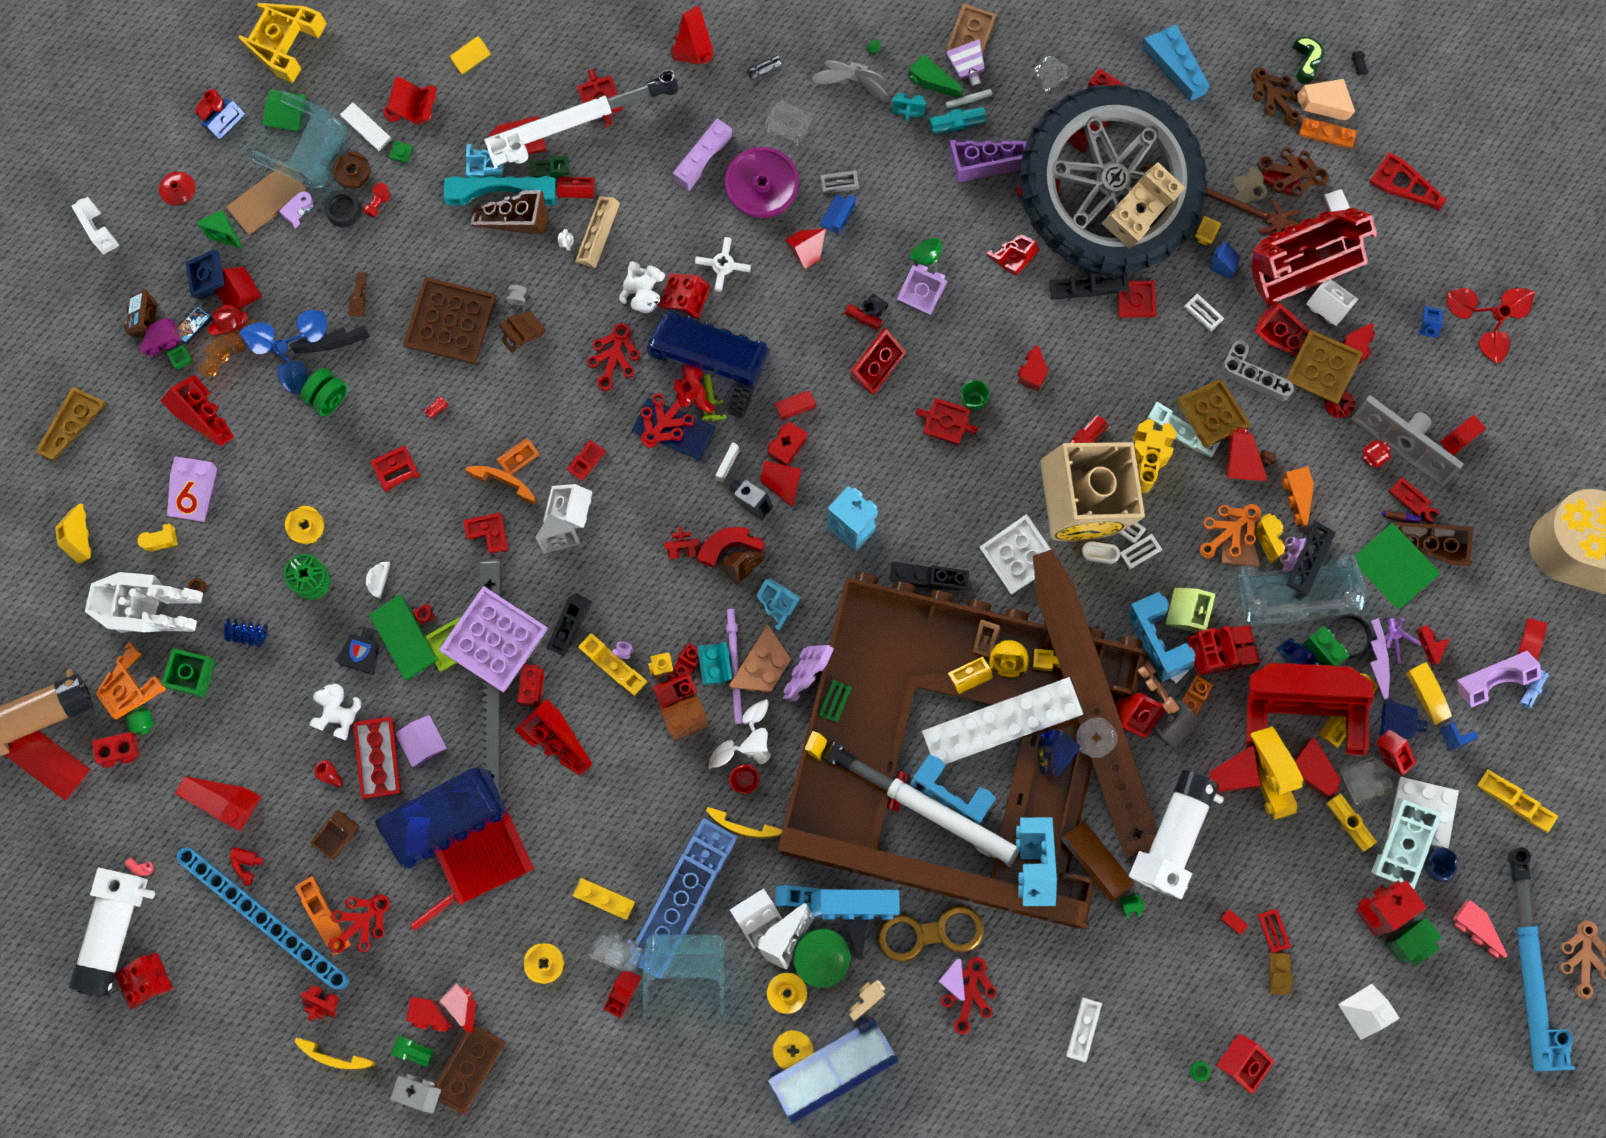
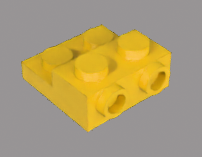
M1270 513L1260 518L1261 521L1257 522L1254 532L1271 564L1278 561L1284 554L1285 547L1282 540L1278 539L1283 533V525L1275 515L1272 516Z

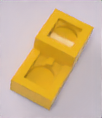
M812 731L805 750L808 751L809 755L820 761L828 741L821 734Z

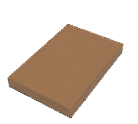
M963 4L947 45L946 53L949 50L979 39L983 55L997 14Z

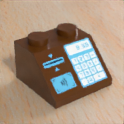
M147 290L131 295L130 301L127 303L128 318L125 320L124 328L131 337L144 338L149 325L155 323L157 302Z

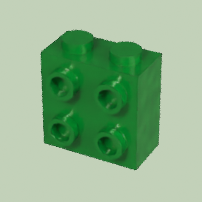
M1324 626L1299 646L1314 665L1338 666L1350 656L1346 647L1339 644L1334 638L1332 631Z

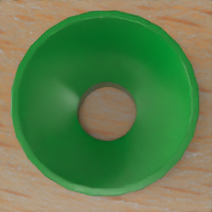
M938 238L925 240L913 249L910 258L915 264L925 266L936 263L942 251L941 241Z

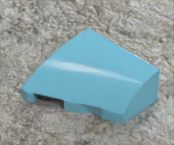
M467 144L466 178L470 176H477L479 178L495 176L503 178V164L498 165V168L495 169L487 150L482 149V151L473 149L471 144Z
M771 578L765 579L756 595L759 601L764 604L768 616L771 615L778 623L775 628L779 631L802 599Z

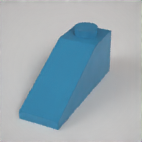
M790 885L776 886L775 907L798 908L805 903L811 909V893L828 889Z

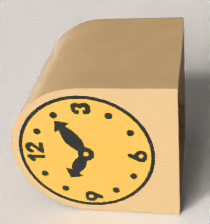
M1133 442L1063 443L1041 459L1040 467L1052 539L1073 542L1103 538L1117 534L1145 518Z

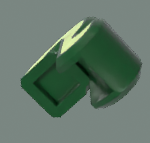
M1304 36L1295 40L1292 48L1307 56L1296 74V78L1300 83L1307 84L1314 79L1317 73V67L1324 57V49L1317 40Z

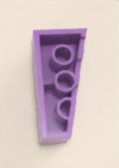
M950 140L949 152L958 183L1021 170L1020 162L1026 141H1002L1001 143L984 141V143H973V141L967 140L966 142Z

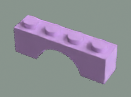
M717 118L673 172L674 182L689 191L700 178L709 159L717 151H721L732 138V128Z
M1528 651L1522 652L1458 679V693L1472 708L1488 701V692L1496 684L1516 682L1526 685L1540 679V663Z

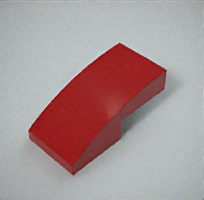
M589 440L580 455L577 454L567 471L583 481L605 454L606 450L592 440Z
M1531 618L1526 620L1523 638L1520 639L1517 655L1528 651L1536 660L1538 659L1548 623Z

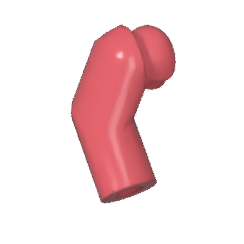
M132 857L124 863L138 877L148 876L154 870L151 862L138 864Z

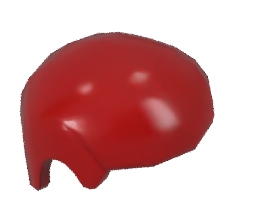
M741 764L735 767L729 776V784L732 789L743 794L753 792L760 783V774L755 767L748 764Z

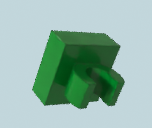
M1139 894L1120 897L1121 907L1127 919H1130L1131 912H1136L1137 916L1141 917L1144 903Z

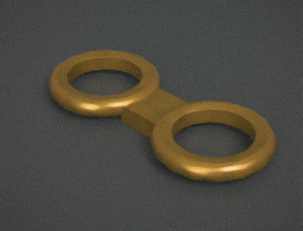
M966 905L949 907L940 915L938 922L920 924L915 918L907 914H899L893 916L891 920H885L881 924L878 931V944L887 958L897 962L912 960L921 952L924 945L939 942L953 952L965 953L973 950L981 942L984 935V924L981 916L974 909ZM956 913H964L970 916L976 926L974 938L969 943L963 945L951 942L945 933L947 919ZM898 922H905L911 925L917 935L915 947L910 952L904 954L892 951L886 943L888 928Z

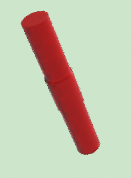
M451 893L410 925L414 931L456 900L455 895Z

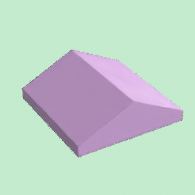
M430 715L409 723L395 733L412 768L447 749Z

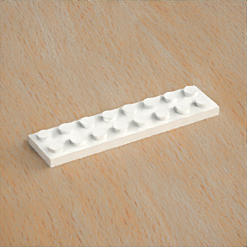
M1068 677L925 729L922 733L930 754L939 757L944 764L1078 717L1084 713L1072 681Z

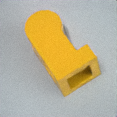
M169 523L162 525V531L154 533L144 532L138 537V545L148 552L176 546L178 543L175 527Z

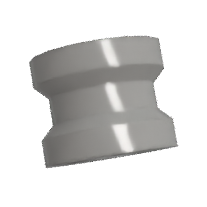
M519 285L509 286L507 303L511 305H524L526 301L524 295L527 289Z

